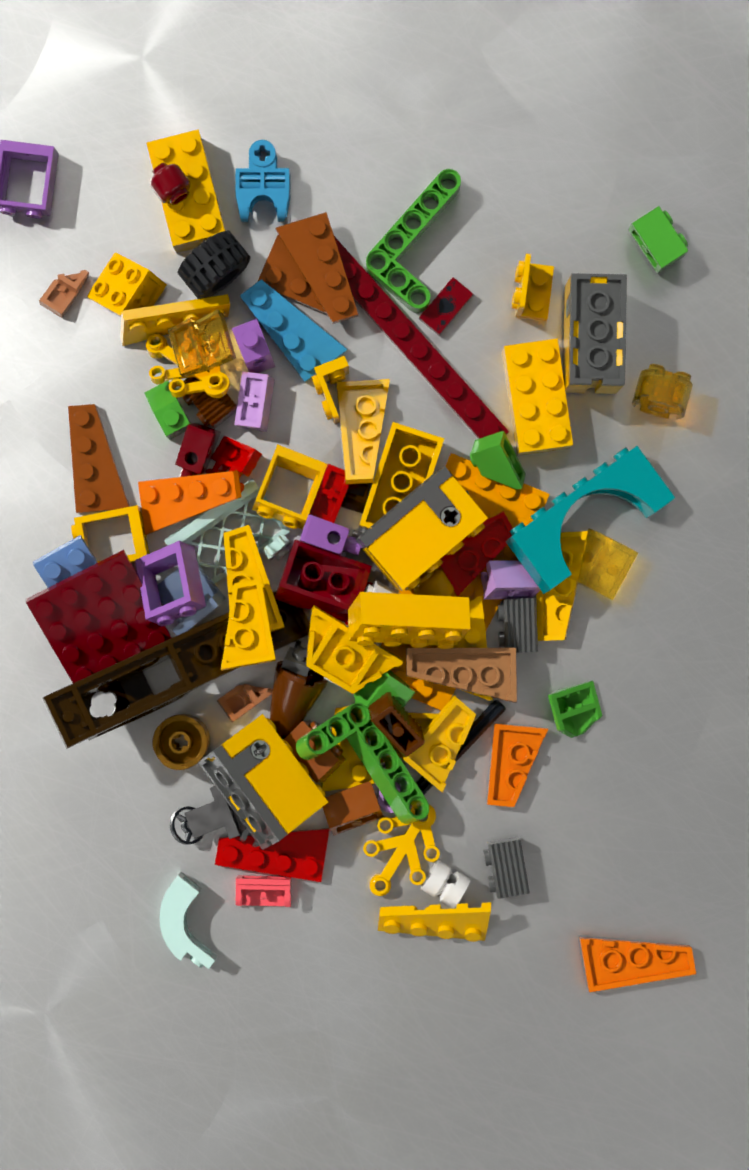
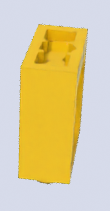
M277 444L252 510L256 511L263 518H274L282 521V524L288 528L303 529L328 464ZM276 466L314 480L301 514L263 500Z
M138 505L74 518L75 525H71L73 539L81 535L88 546L84 524L129 516L136 554L127 555L131 563H135L136 559L150 554L147 535H145L142 510Z

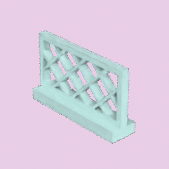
M252 478L244 484L241 498L203 512L167 537L164 542L167 546L177 541L199 546L197 554L198 565L214 568L211 580L216 584L227 576L226 566L218 565L220 550L225 551V547L221 546L224 531L234 530L225 528L227 516L232 513L243 515L241 527L245 524L246 516L261 518L259 534L252 533L254 537H258L257 548L259 553L279 535H286L290 531L282 524V521L272 518L267 520L276 521L282 530L274 536L262 534L266 518L258 514L247 513L248 502L255 498L260 490ZM245 505L243 512L236 511L237 509ZM222 521V527L214 526ZM209 529L220 530L218 546L203 543L204 532ZM201 535L200 542H193L194 539ZM261 538H266V539H268L267 541H265L264 543H262V544L260 545V543H261ZM202 547L218 549L215 564L199 562ZM217 568L224 570L216 576Z

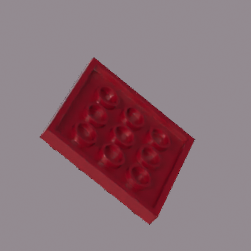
M124 550L26 599L27 606L72 683L172 638L166 626H159L154 622L146 620L140 590L142 583Z

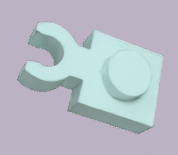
M284 534L279 535L271 544L264 548L263 553L270 561L274 558L279 561L290 551L287 547L291 543Z

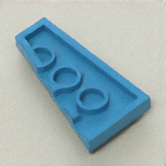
M259 280L240 295V298L304 382L315 375L314 367L335 360L347 351L343 345L263 280Z

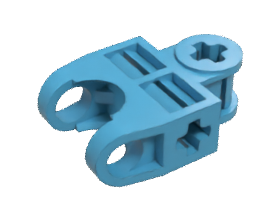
M258 140L251 145L249 149V168H236V199L241 222H249V212H252L257 202L263 200L269 201L274 205L278 222H286L290 204V169L277 168L275 148L267 140ZM261 152H266L267 154L265 161H260Z

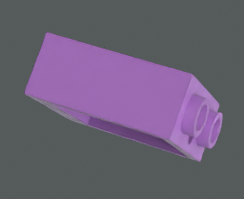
M0 140V213L12 216L16 215V212L26 213L27 217L42 219V215L51 216L59 156L54 146ZM11 158L47 163L42 205L6 200Z
M177 541L135 560L137 574L142 583L140 590L146 620L154 622L159 626H168L174 623L175 619L196 614L197 610L206 607L195 547L182 541ZM178 565L184 597L161 606L156 574Z

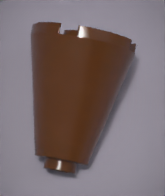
M279 661L275 667L269 719L275 724L276 732L281 739H285L305 719L326 688L328 680H323L324 677L310 669L307 677L281 668L283 661Z

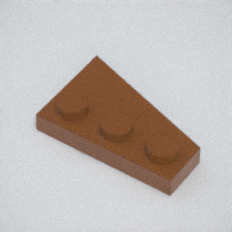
M277 235L258 281L263 280L285 298L327 315L284 242Z

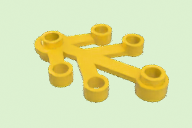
M189 329L185 333V340L189 346L190 360L169 347L165 337L153 334L148 338L146 348L152 358L160 359L165 357L180 367L165 370L162 366L152 367L149 371V376L154 384H162L165 381L172 380L169 383V390L171 395L176 398L198 392H205L213 398H221L226 395L230 387V381L227 375L221 372L220 357L222 350L219 343L212 341L207 343L204 348L210 362L209 373L201 367L200 344L202 343V337L199 330ZM197 336L196 339L190 340L191 337ZM212 349H217L216 352L210 353ZM157 373H162L159 377H154ZM195 377L200 381L185 384L181 379ZM181 386V389L174 390L176 387Z
M430 804L428 817L425 821L418 820L411 823V825L404 824L397 816L392 818L384 816L378 820V830L384 834L390 833L394 827L410 826L403 835L378 841L371 839L364 843L363 851L369 857L376 856L380 851L396 848L382 873H377L371 878L370 890L373 894L384 896L390 891V879L405 854H407L411 870L409 874L410 881L414 885L424 883L426 875L421 869L414 841L420 830L425 844L424 858L429 862H435L440 856L431 830V826L436 820V812ZM412 807L411 812L415 815V809ZM383 820H388L391 826L389 829L384 830L381 828L380 823ZM370 843L375 844L377 847L373 853H369L366 850V846ZM433 848L437 851L434 858H429L426 855L428 849ZM415 872L422 873L423 877L420 881H415L412 878ZM377 881H383L386 884L383 890L376 889L375 884Z

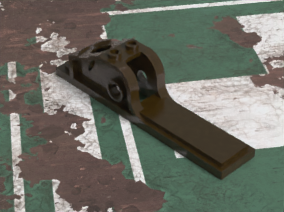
M276 599L284 628L271 632L274 651L308 636L310 623L303 608ZM229 612L44 696L42 699L66 749L136 721L183 698L198 687L238 669L221 671ZM170 658L180 681L172 684L167 690L154 695L143 672ZM110 692L115 696L114 712L111 716L93 717L91 715V700L95 693Z

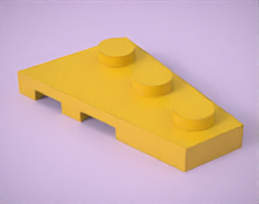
M261 579L234 583L221 671L276 661Z

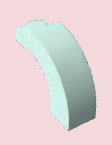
M180 872L167 889L161 903V932L166 945L176 958L181 961L185 954L189 953L191 955L190 960L200 968L205 966L209 969L218 955L191 934L186 920L188 907L202 888Z

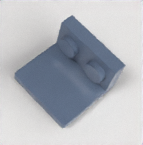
M199 565L206 607L197 610L196 614L175 619L178 624L172 631L176 636L188 631L226 599ZM179 568L158 584L160 601L163 605L184 597Z

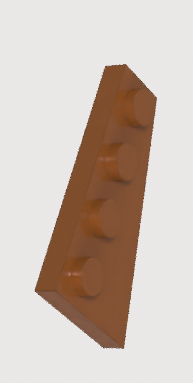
M327 212L276 227V232L295 260L332 324L358 317L357 308Z
M95 404L68 406L76 513L102 512L130 507L97 406Z

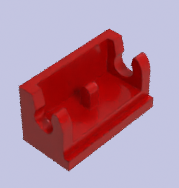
M331 464L327 465L311 507L310 515L332 523L335 522L349 486L345 482V471Z

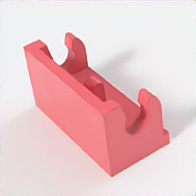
M238 875L236 877V905L291 907L292 877Z

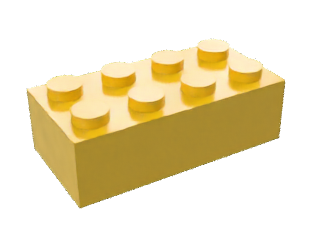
M199 129L147 142L153 169L161 163H166L167 165L177 164L190 181V188L188 190L190 193L186 199L176 205L162 203L172 245L176 253L195 249L209 237L225 231Z
M558 338L504 346L502 357L517 456L570 449L573 446Z
M395 422L392 423L359 527L364 529L370 528L433 474L444 438Z
M360 592L348 609L349 641L357 642L358 645L363 646L372 645L375 642L384 643L388 647L411 644L414 648L438 645L440 649H451L471 629L469 597Z

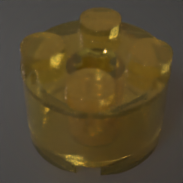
M650 364L648 369L640 372L632 405L634 407L637 404L641 405L640 411L655 417L669 419L670 414H677L676 419L684 418L693 387L690 381L691 375L680 371L672 373L665 371V367L661 365Z

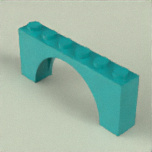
M638 446L630 451L625 447L613 456L616 461L610 466L606 462L593 470L596 476L588 481L584 477L572 486L575 490L568 496L563 492L551 501L554 504L552 508L546 511L542 507L530 516L533 521L527 526L521 522L509 531L512 536L505 542L543 594L572 575L562 555L560 534L563 520L570 507L577 500L595 494L616 496L634 505L648 518L675 499V496Z

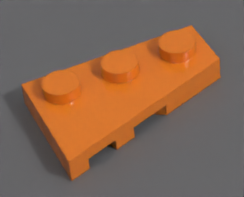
M494 723L487 805L515 807L548 728Z

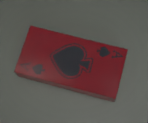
M452 277L420 315L419 320L440 336L471 299L473 293Z

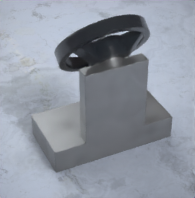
M215 785L210 788L214 798L213 802L198 808L182 807L173 813L170 820V831L179 843L184 845L197 843L205 834L225 827L229 839L237 837L242 833L233 809ZM183 810H190L184 813L186 817L182 816L179 813ZM176 818L181 822V829L185 833V840L181 839L175 830ZM192 834L195 839L194 841H190Z

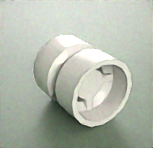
M438 859L428 872L420 890L432 897L438 895L440 902L454 909L467 890L471 879L458 871L452 873L451 867Z

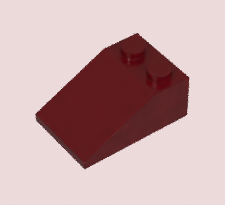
M295 539L274 598L299 608L312 609L315 605L323 611L348 614V609L358 594L364 592L372 566Z

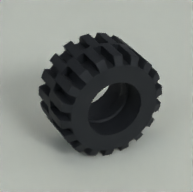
M227 230L209 237L198 245L183 260L177 273L198 299L207 298L217 294L231 284L245 270L251 258L234 235Z

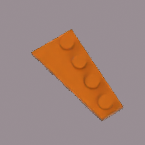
M238 470L138 482L145 535L241 498Z
M579 937L589 993L696 974L692 947L690 945Z

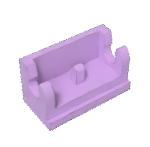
M242 371L234 425L244 429L252 428L267 432L275 379L268 374Z
M489 561L486 564L487 572H481L484 599L533 598L540 591L520 561Z

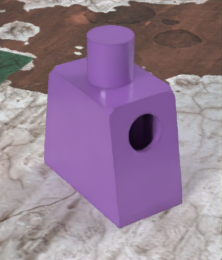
M257 319L232 328L249 372L261 373L275 367Z
M308 514L300 537L301 542L342 555L343 551L359 555L361 549L355 541L357 538L348 535L350 532L349 528ZM330 534L340 536V541L337 544L328 542V536Z

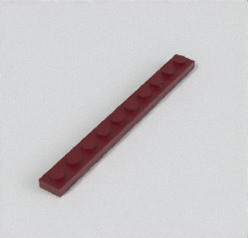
M334 236L353 299L478 439L504 431L507 435L509 433L507 428Z

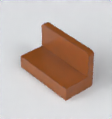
M370 781L325 797L328 803L322 807L333 836L384 817Z

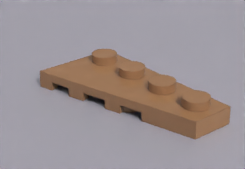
M406 648L407 677L517 703L516 648Z

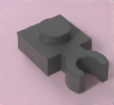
M298 640L294 648H289L281 668L307 677L310 668L306 666L307 648H303L301 646L302 641Z

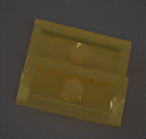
M218 309L197 321L188 318L168 329L178 370L182 377L216 368L236 358L224 314Z
M588 528L589 535L578 584L613 600L638 552Z

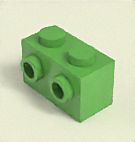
M659 206L633 222L628 229L657 274L683 258L688 252L686 248L688 243L681 233L677 234L672 226L673 220L667 211H662Z

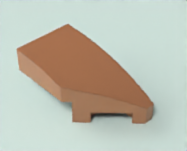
M82 270L77 274L57 275L58 279L51 283L40 298V305L63 318L85 284L89 272Z
M239 684L219 698L217 702L230 721L234 722L272 695L273 689Z

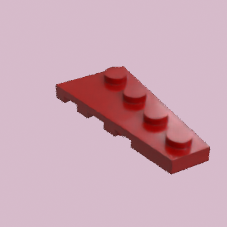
M330 829L292 831L279 842L270 845L264 850L260 846L253 847L255 839L251 834L243 842L240 841V835L231 839L228 836L220 837L215 865L321 882Z

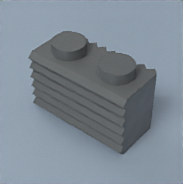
M536 598L503 599V605H498V621H503V631L498 633L499 648H516V653L538 652Z
M515 837L487 842L488 849L483 850L486 866L491 865L493 876H488L490 892H496L498 899L529 894L521 839Z

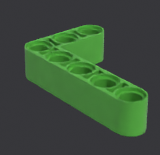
M445 169L437 175L366 257L368 274L414 313H422L429 306L430 291L400 265L398 261L459 193L461 178L459 173L453 169ZM446 179H451L456 186L452 189H446L441 183ZM427 199H434L438 206L435 209H428L424 206V202ZM409 219H417L421 225L417 229H410L407 227L406 222ZM395 238L402 241L403 246L399 249H392L388 245L389 241ZM380 258L385 262V266L382 269H374L370 264L372 260ZM394 276H401L405 279V284L401 287H395L392 285L391 279ZM420 293L424 295L426 300L423 304L417 305L411 301V296Z
M354 703L346 707L297 741L296 751L298 755L305 760H311L347 738L391 809L402 823L411 824L428 815L429 803L389 740L371 721L370 711L364 704ZM350 713L355 715L356 722L352 720ZM330 726L335 729L336 736L331 733ZM365 736L370 738L371 745L366 742ZM309 740L315 743L316 750L310 747ZM380 758L385 762L386 769L382 767ZM395 781L400 785V792L395 787ZM410 805L414 807L415 815L411 812Z

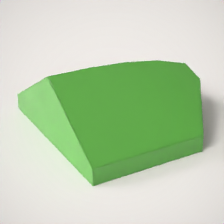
M389 670L382 674L381 678L367 683L364 688L355 692L354 698L355 703H362L368 708L385 693L391 692L395 700H398V703L405 707L416 691Z
M593 681L565 687L548 695L557 731L570 738L584 734L596 720L602 717Z

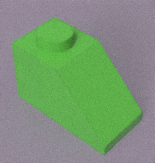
M165 381L146 391L145 396L166 437L171 440L186 432L187 426L191 422L178 398L171 395L169 381Z
M504 431L474 441L472 451L470 452V459L473 466L478 467L482 476L517 490L523 488L526 473Z

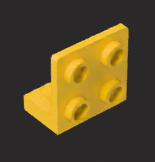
M114 253L87 297L121 317L124 310L154 306L167 284L147 268L118 253Z
M526 253L523 261L519 260L516 267L514 282L519 283V288L515 287L511 309H516L515 317L547 321L554 266L530 263L531 254Z
M345 356L314 367L316 375L311 376L317 394L324 395L325 401L321 403L327 420L333 418L335 424L340 423L339 415L326 383L330 381L331 385L346 379L345 375L349 374V365Z

